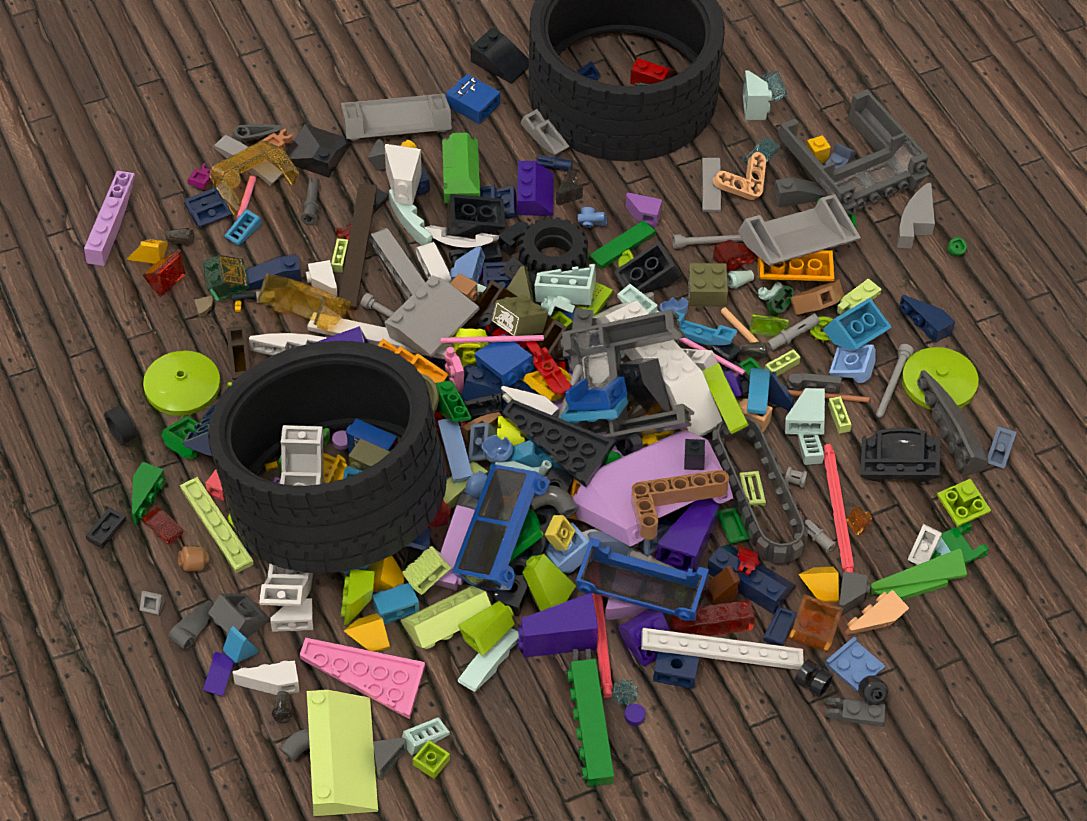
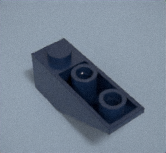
M906 295L901 296L899 308L916 326L925 332L928 338L937 343L952 334L955 321L943 309Z

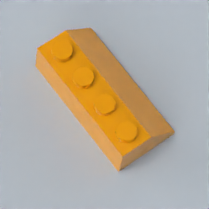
M822 250L770 266L758 256V278L834 281L833 251Z

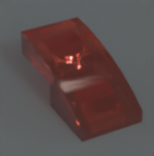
M158 507L142 518L143 523L153 529L157 537L167 544L184 533L182 528Z

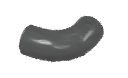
M549 485L546 493L543 495H536L534 493L530 504L533 510L544 505H552L565 518L573 515L578 510L576 502L569 493L553 485Z
M309 728L294 732L284 741L279 750L293 761H296L305 750L310 749Z

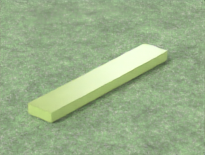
M196 477L181 484V491L235 573L254 565L252 558L199 478Z

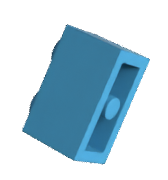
M410 583L400 584L395 588L379 591L372 595L374 610L383 619L384 624L408 617L419 611V601Z

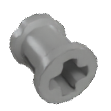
M788 467L785 480L788 483L804 488L808 472L793 470L792 467Z

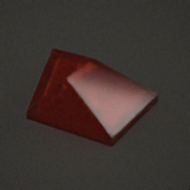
M176 250L155 263L142 275L159 297H162L185 275L182 251Z

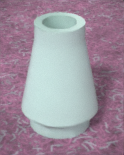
M751 270L730 271L727 274V286L729 288L736 289L754 280V274Z

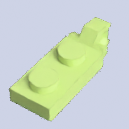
M867 279L840 300L841 303L838 305L837 313L841 315L868 298L873 300L880 295L882 289L870 279Z

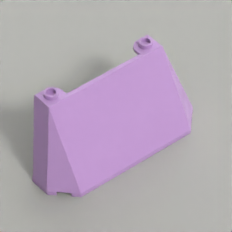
M684 429L600 467L588 486L584 487L581 484L577 494H574L573 499L578 506L575 515L577 519L588 523L628 546H632L644 539L639 534L631 503L633 484L641 481L723 469L709 441L705 439L704 470H684L685 439H705ZM729 481L727 494L712 498L715 502L724 503L733 499ZM694 501L655 506L657 517L660 518Z

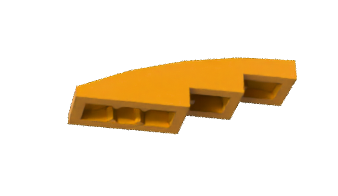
M382 339L377 345L401 355L408 362L412 363L420 373L427 375L435 383L444 382L449 375L420 354L413 355L402 346L396 348L385 339Z

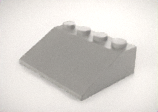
M433 275L384 323L391 339L432 357L445 344L441 343V338H451L479 310V306L450 283Z

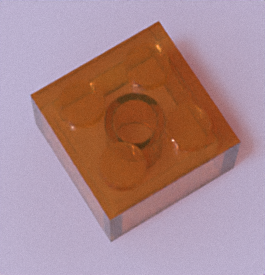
M804 594L788 639L827 653L843 608Z

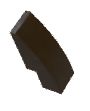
M245 326L226 328L232 380L237 379L250 369Z

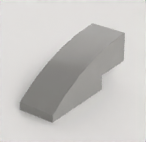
M538 109L523 116L521 125L548 152L555 156L569 148V145L555 129L554 125L549 119L545 121Z
M702 158V212H720L721 189L713 184V177L721 171L720 158Z

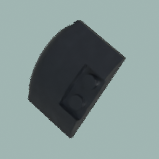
M890 428L875 431L876 435L867 439L866 435L862 437L861 477L881 482V479H920V482H925L940 477L939 436L936 435L935 439L927 435V431L919 429Z

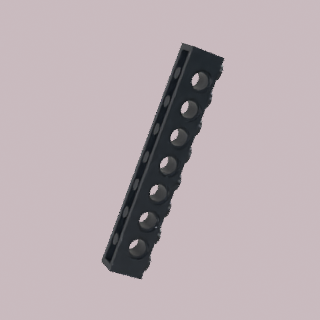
M552 467L550 472L544 476L550 480L549 485L560 487L570 495L574 477L567 471ZM544 505L534 510L539 522L545 523L540 525L543 535H545L553 516L560 515L552 505ZM545 536L541 537L509 562L508 566L515 573L511 589L517 591L511 593L508 590H496L493 601L495 603L500 601L505 606L508 605L515 616L519 617L530 591L524 575H516V573L523 572L527 566L526 562L529 558H523V556L545 555L550 543Z

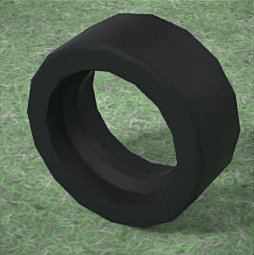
M116 406L104 413L108 428L120 444L123 445L136 438L134 426L120 406Z

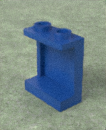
M491 342L474 353L477 367L482 369L488 368L501 379L502 385L505 387L511 386L535 369L532 355L515 342Z
M616 377L604 388L590 389L587 379L583 378L566 391L565 399L569 410H608L628 394L624 377Z

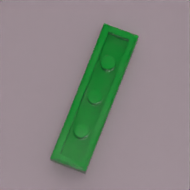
M643 220L591 253L589 260L601 270L620 258L624 251L628 249L631 251L653 237L656 231Z

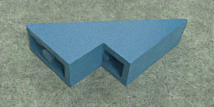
M530 440L513 446L512 455L508 460L504 461H515L533 468L541 466L543 461L548 460L551 462L552 467L564 470Z

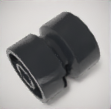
M807 659L797 672L794 681L804 688L809 687L810 692L821 697L830 686L834 675L824 668L820 670L818 664Z

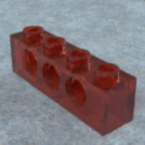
M745 600L702 606L697 610L699 612L695 621H685L671 614L669 619L671 632L712 636L753 630L755 616L751 601Z

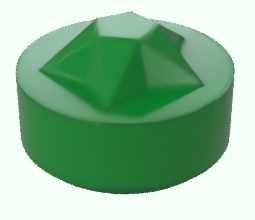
M955 237L949 241L947 248L951 255L960 256L966 251L967 245L962 238Z

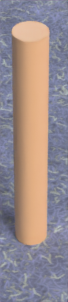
M726 307L721 310V314L756 349L761 346V342Z

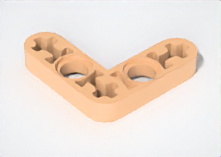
M755 152L748 159L746 179L726 171H719L713 177V184L721 190L749 200H756L763 192L766 168L765 156L760 152ZM752 173H756L759 180L754 179ZM734 182H738L741 185V189L736 188Z

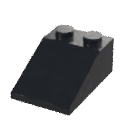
M490 28L471 46L472 63L511 84L529 68V58L504 34L493 28Z
M450 194L446 207L448 236L469 237L480 233L505 229L504 199Z
M660 241L614 271L623 288L631 284L643 294L667 287L683 276Z
M641 358L619 364L620 376L624 377L626 387L648 415L670 411L658 358Z

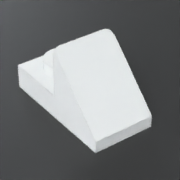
M923 524L908 560L917 565L931 560L935 549L940 545L942 533Z

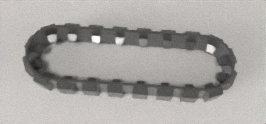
M746 416L745 418L749 425L733 434L730 433L723 420L717 424L716 430L713 431L711 447L723 471L729 475V485L734 498V506L737 512L741 514V521L744 528L748 530L747 535L751 544L755 545L756 552L768 562L785 564L794 561L802 555L803 549L806 548L808 528L804 526L805 519L802 512L797 509V501L794 495L790 493L791 488L787 480L783 478L784 473L780 465L776 463L777 458L774 451L769 448L770 443L766 434L762 432V428L754 420ZM739 436L753 443L772 482L775 493L782 504V508L787 515L790 526L795 533V541L780 544L769 540L763 534L756 515L749 504L748 497H746L742 488L743 486L737 477L736 470L729 459L728 452L724 448V439Z

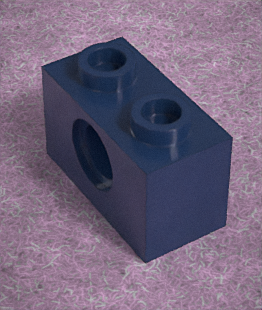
M658 652L653 682L694 689L699 657Z

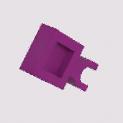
M203 163L201 170L195 169L189 176L188 184L204 190L212 180L215 166L206 169V163Z

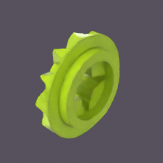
M818 317L820 323L809 329L810 335L814 336L815 340L821 339L822 342L825 340L831 342L825 331L821 332V329L823 330L833 319Z

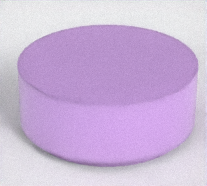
M344 430L337 431L332 436V443L336 449L345 450L348 448L347 435Z

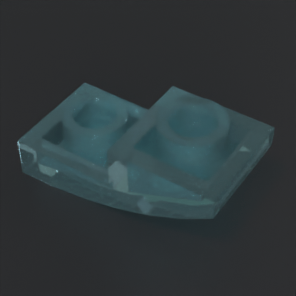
M766 136L756 143L753 151L744 156L743 162L748 164V159L755 152L762 153L767 162L780 148V144Z

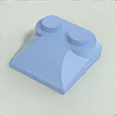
M863 345L855 351L838 346L829 372L830 376L853 378L857 383L866 382L871 377L876 361L874 345Z
M573 522L571 525L576 531L567 551L556 550L551 543H549L546 550L547 555L565 574L573 572L582 564L589 541Z

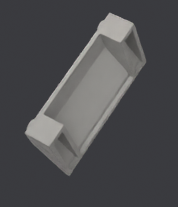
M445 94L341 103L346 138L352 141L360 140V138L428 131L446 132L452 129L451 111Z
M836 194L820 198L813 209L764 222L761 215L747 218L738 230L745 245L769 266L857 241L861 238Z

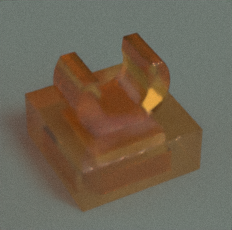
M854 507L846 521L855 535L863 533L873 517L870 512H863L861 507Z

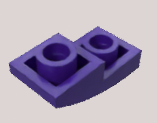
M214 652L202 691L223 697L234 662L228 655Z

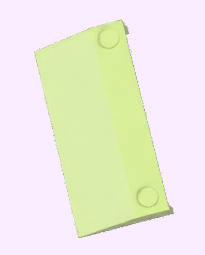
M332 690L307 691L313 816L378 812L370 697Z

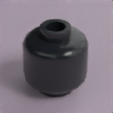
M875 675L864 677L858 685L859 695L870 705H880L888 697L889 690L887 685Z

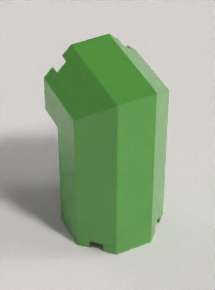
M452 133L449 135L448 140L446 138L442 140L444 203H448L450 194L480 197L478 140L476 138L473 140L468 133Z

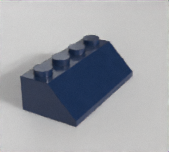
M472 366L466 378L461 398L464 402L465 400L486 397L491 394L501 393L503 396L501 390L503 386L502 381L492 371ZM518 380L509 386V388L541 395L522 380ZM503 398L502 411L499 412L501 416H503L502 412L508 405V403Z
M730 544L720 546L708 560L707 569H709V575L715 577L727 566H731L734 573L737 572L740 579L738 593L774 614L778 606L782 605L796 585L761 563L751 571L749 576L745 574L747 569L745 566L742 572L737 571L741 563L738 559L739 556H737L738 549Z

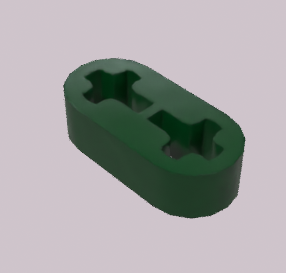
M788 285L780 288L768 301V312L774 316L784 312L791 304L790 297L795 295L794 289Z

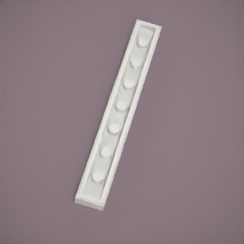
M318 313L313 314L307 326L308 331L331 336L360 326L370 344L378 345L382 339H385L396 348L402 346L409 352L425 355L391 339L385 327ZM445 343L432 357L445 359L447 348L452 347V343Z
M643 628L642 630L643 650L799 670L804 663L803 649L648 628Z

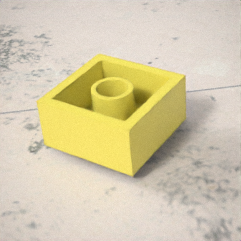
M554 515L544 536L556 550L567 551L576 530L564 515Z

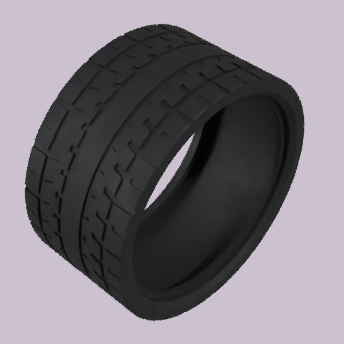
M535 0L530 14L528 83L529 100L533 111L538 109L545 121L549 119L569 145V148L600 159L613 161L647 160L667 155L686 146L708 126L717 105L725 35L724 18L717 0ZM610 32H630L655 37L672 45L686 56L691 65L676 76L658 83L641 86H620L602 83L581 75L564 63L559 55L577 41L593 35Z
M325 341L306 344L277 353L240 375L221 395L210 417L208 426L209 447L234 529L242 543L253 554L277 567L304 573H335L376 563L400 551V549L409 545L422 534L433 521L443 503L447 476L428 387L424 378L412 363L384 347L357 341ZM355 419H359L401 438L394 449L379 462L358 474L338 481L318 485L293 486L271 482L257 476L263 466L281 450L283 425L322 426L323 429L348 427L350 424H353Z

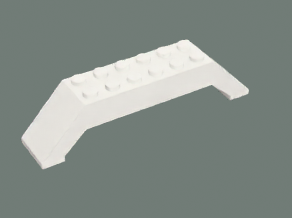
M636 300L615 305L593 316L592 326L647 315L649 313ZM594 329L592 332L598 334L599 329ZM674 340L623 350L631 360L641 358L659 359L667 398L673 411L676 410L675 405L684 404L695 412L694 415H691V421H689L692 423L691 427L681 428V431L685 429L702 437L716 430L717 424L722 421V418L703 372Z
M283 425L280 484L293 486L324 484L322 426ZM269 564L268 578L261 587L260 605L302 606L311 591L313 573L287 570Z

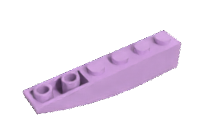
M116 172L84 247L88 264L105 266L124 217L135 173Z

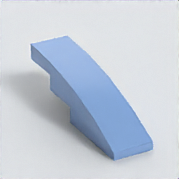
M448 419L439 420L440 433L453 482L466 481L472 476L459 423L451 422Z

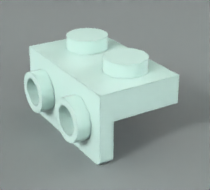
M548 295L547 299L544 298L541 303L542 309L547 311L549 316H551L554 307L572 313L575 306L570 304L571 300L559 295L557 298Z

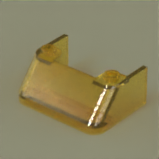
M260 141L211 167L209 177L223 199L226 200L234 216L238 214L241 202L232 189L240 184L241 178L239 174L269 159L271 163L279 165L291 185L295 184L299 172L284 149L268 141Z
M268 273L265 275L257 302L272 305L275 311L283 313L284 310L313 320V324L317 328L328 331V328L332 329L350 309L352 303L303 282Z

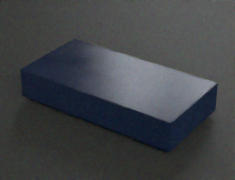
M778 606L763 641L772 645L783 646L795 622L797 613Z

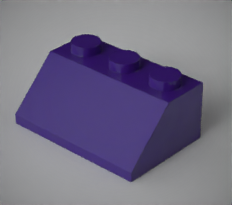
M518 161L517 215L553 216V173L537 161Z

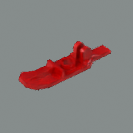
M536 341L526 343V346L534 356V366L551 391L559 395L566 393L572 385L565 378L552 356L548 354L547 348L541 349Z
M737 545V556H739L738 559L741 561L737 571L742 572L745 566L747 567L745 574L749 576L751 571L759 564L758 553Z

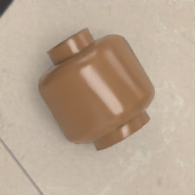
M200 545L184 546L182 551L178 553V564L184 571H202L205 564L209 562L208 552H205L204 548Z

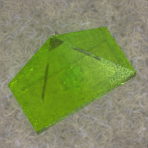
M752 314L749 331L755 334L775 337L780 334V331L788 329L789 320L773 315Z

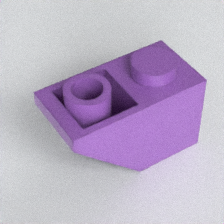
M627 192L626 208L636 221L640 223L644 220L650 226L657 227L661 214L662 199Z

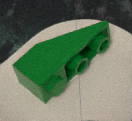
M453 381L437 382L436 385L439 391L438 413L451 422L471 420V416Z
M145 462L141 463L133 475L132 516L135 525L139 523L140 519L145 517L148 507L155 502L157 493L166 484L164 470Z

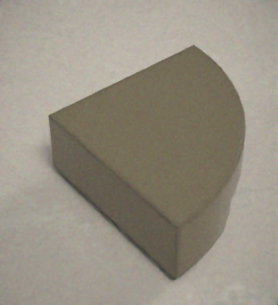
M212 295L194 300L199 318L205 316L213 306Z

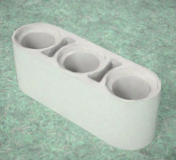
M432 242L416 247L418 260L427 278L429 279L434 275L450 283V273L435 243Z

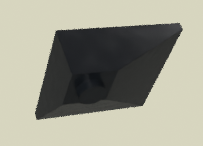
M305 124L282 157L281 162L329 178L350 147L352 140Z

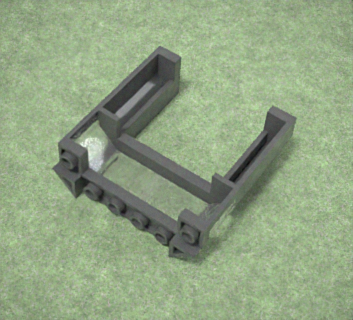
M868 89L853 95L848 120L876 152L834 169V162L824 166L797 136L799 122L795 118L780 124L778 137L829 196L836 194L844 210L850 215H855L856 209H861L865 205L875 203L879 199L889 197L906 188L913 192L930 174L926 170L929 156Z
M671 309L562 332L561 347L563 349V357L570 361L569 367L572 373L577 364L583 367L578 382L586 378L589 388L595 389L604 388L616 377H621L619 364H622L620 351L686 337L684 332L679 329L678 314ZM684 404L675 405L676 410L628 419L627 407H625L617 419H599L595 422L585 420L575 425L613 441L624 440L627 436L637 433L639 436L691 427L692 423L689 421H691V415H694L695 412Z

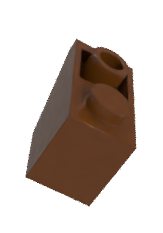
M727 566L708 582L705 595L712 610L735 604L740 579L737 572L734 573L731 566Z

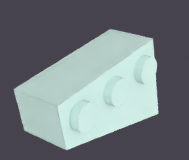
M590 264L589 268L578 269L577 266L572 267V270L561 272V269L537 273L534 285L536 302H542L544 298L547 299L548 295L555 298L559 295L571 300L570 304L591 305L596 282L595 264Z

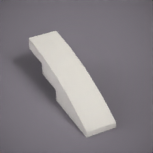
M294 333L263 334L250 336L249 345L250 351L273 356L294 347L315 343L326 339V337Z

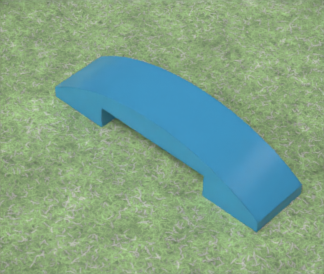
M676 312L679 317L677 320L680 322L679 329L691 341L706 345L731 344L737 334L736 329L719 325L716 330L686 321L685 314Z
M751 368L747 412L766 414L770 370Z

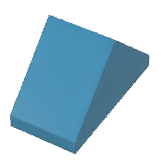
M234 626L230 628L222 651L235 663L254 656L259 652Z

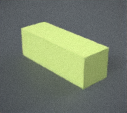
M337 238L331 263L333 272L343 273L349 243L347 239Z
M793 349L767 363L765 369L770 370V375L773 371L777 372V377L799 365L801 357Z
M841 396L829 398L828 407L838 433L850 432L852 424Z

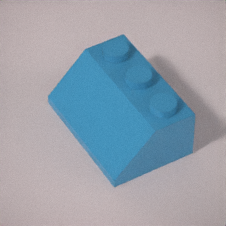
M868 298L833 319L823 330L833 344L855 351L892 327L872 299Z

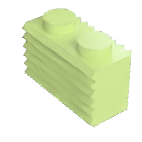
M431 546L414 563L408 565L402 574L413 589L422 595L452 567L442 554Z

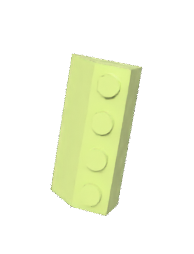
M470 586L402 619L401 622L414 643L421 648L428 649L441 639L447 640L453 637V633L460 630L459 624L490 607L491 604L486 591Z

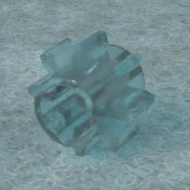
M622 678L619 684L614 683L612 697L618 699V704L629 705L632 700H637L638 686H633V680L629 681Z

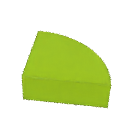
M629 249L624 251L619 258L618 268L634 258Z

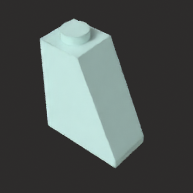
M805 388L786 416L785 434L824 435L825 389Z

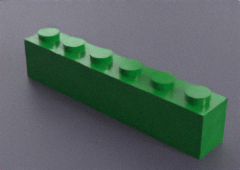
M596 659L572 661L570 669H567L568 682H572L573 688L570 689L571 701H575L576 707L573 708L574 721L578 720L579 726L576 728V738L581 740L582 746L579 747V758L584 760L585 766L582 767V778L587 780L588 787L613 784L614 772Z

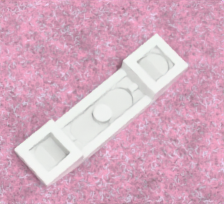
M433 225L425 227V230L431 233L434 239L456 247H477L499 239L498 235L485 233L477 234L476 239L448 236V228Z

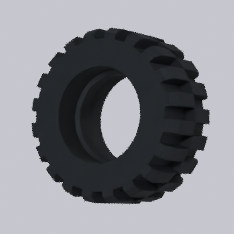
M547 217L545 220L539 219L535 221V224L531 223L528 225L527 229L521 233L518 258L535 276H537V273L561 269V272L572 270V267L577 266L578 269L586 268L588 262V239L584 231L579 229L577 224H572L570 220H561L560 217L555 219ZM556 247L565 250L567 253L560 256H548L540 251L545 248Z

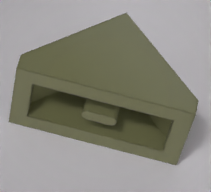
M522 266L517 271L507 290L516 296H527L530 301L535 303L527 266Z

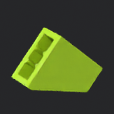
M544 554L530 557L522 573L540 611L566 602L576 585Z
M498 601L462 622L458 627L464 641L483 656L515 625L512 619L514 614L508 605L505 606Z

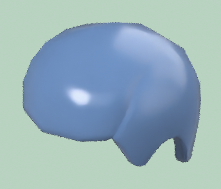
M672 297L669 301H664L660 304V312L672 309L686 316L688 300L682 297L680 301H677Z
M492 435L482 442L481 449L486 459L492 463L504 462L513 453V445L507 437L500 439L497 435Z
M481 471L474 473L469 477L463 493L479 499L488 476Z

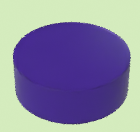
M631 704L625 709L624 717L628 724L637 726L644 722L646 711L641 705Z

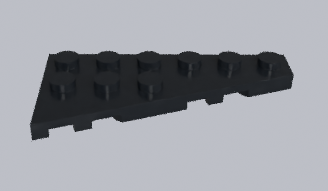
M514 399L509 402L502 412L504 419L584 487L588 486L615 446V441Z

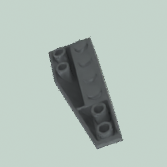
M922 370L917 380V385L925 395V402L932 410L933 419L940 427L941 436L946 439L948 451L950 454H953L957 469L961 471L963 476L984 471L988 459L967 418L943 387L930 374Z

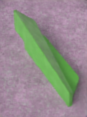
M959 548L873 582L870 585L869 594L880 596L884 592L888 594L893 590L902 600H906L947 587L949 579L967 576L962 550Z

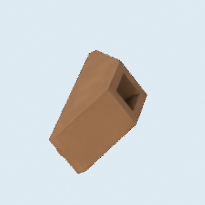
M835 279L794 295L790 299L795 315L834 305L844 297L840 279Z

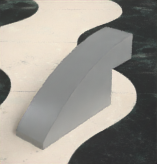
M927 183L919 189L905 207L898 232L897 248H912L914 235L933 234L935 220L931 183Z

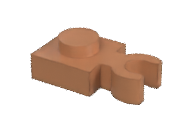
M283 129L279 135L273 133L261 140L260 146L272 156L284 149L285 143L292 142L293 135L286 136L287 129Z

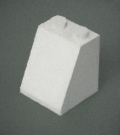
M385 144L386 173L395 203L413 205L422 174L421 149Z

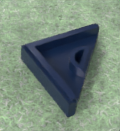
M773 371L770 375L767 401L790 411L795 404L791 399L792 395L776 377L777 372Z

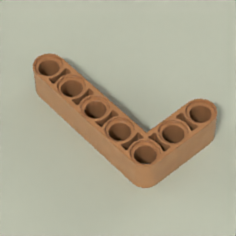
M715 470L641 481L633 484L631 503L640 536L647 540L654 539L657 536L658 517L655 506L724 496L728 492L729 475L723 470Z

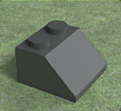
M246 593L220 594L208 612L213 621L226 631L227 636L230 628L234 626L247 638L270 621V618Z

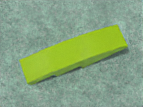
M717 363L703 370L702 372L730 433L733 434L748 426L749 424L720 364Z

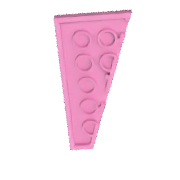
M305 638L300 652L301 660L410 719L424 673L425 662Z

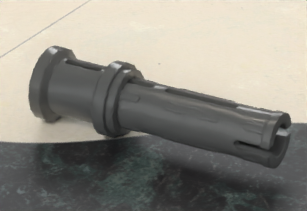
M312 177L308 179L306 201L302 205L301 221L308 225L314 224L317 221L316 212L319 208L317 204L319 179L317 177H313V182Z

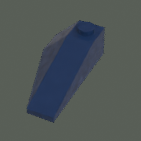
M297 253L281 255L245 269V272L244 270L238 272V277L235 274L226 277L228 294L302 283Z
M215 405L211 406L203 415L204 420L195 424L194 428L196 430L187 433L183 441L184 447L212 456L208 442V426Z

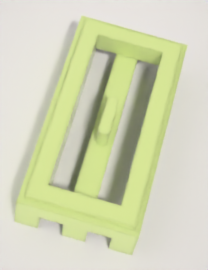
M759 471L739 473L740 482L746 497H748L750 506H765L766 501ZM752 476H755L760 499H756ZM745 477L748 478L752 500L749 499Z

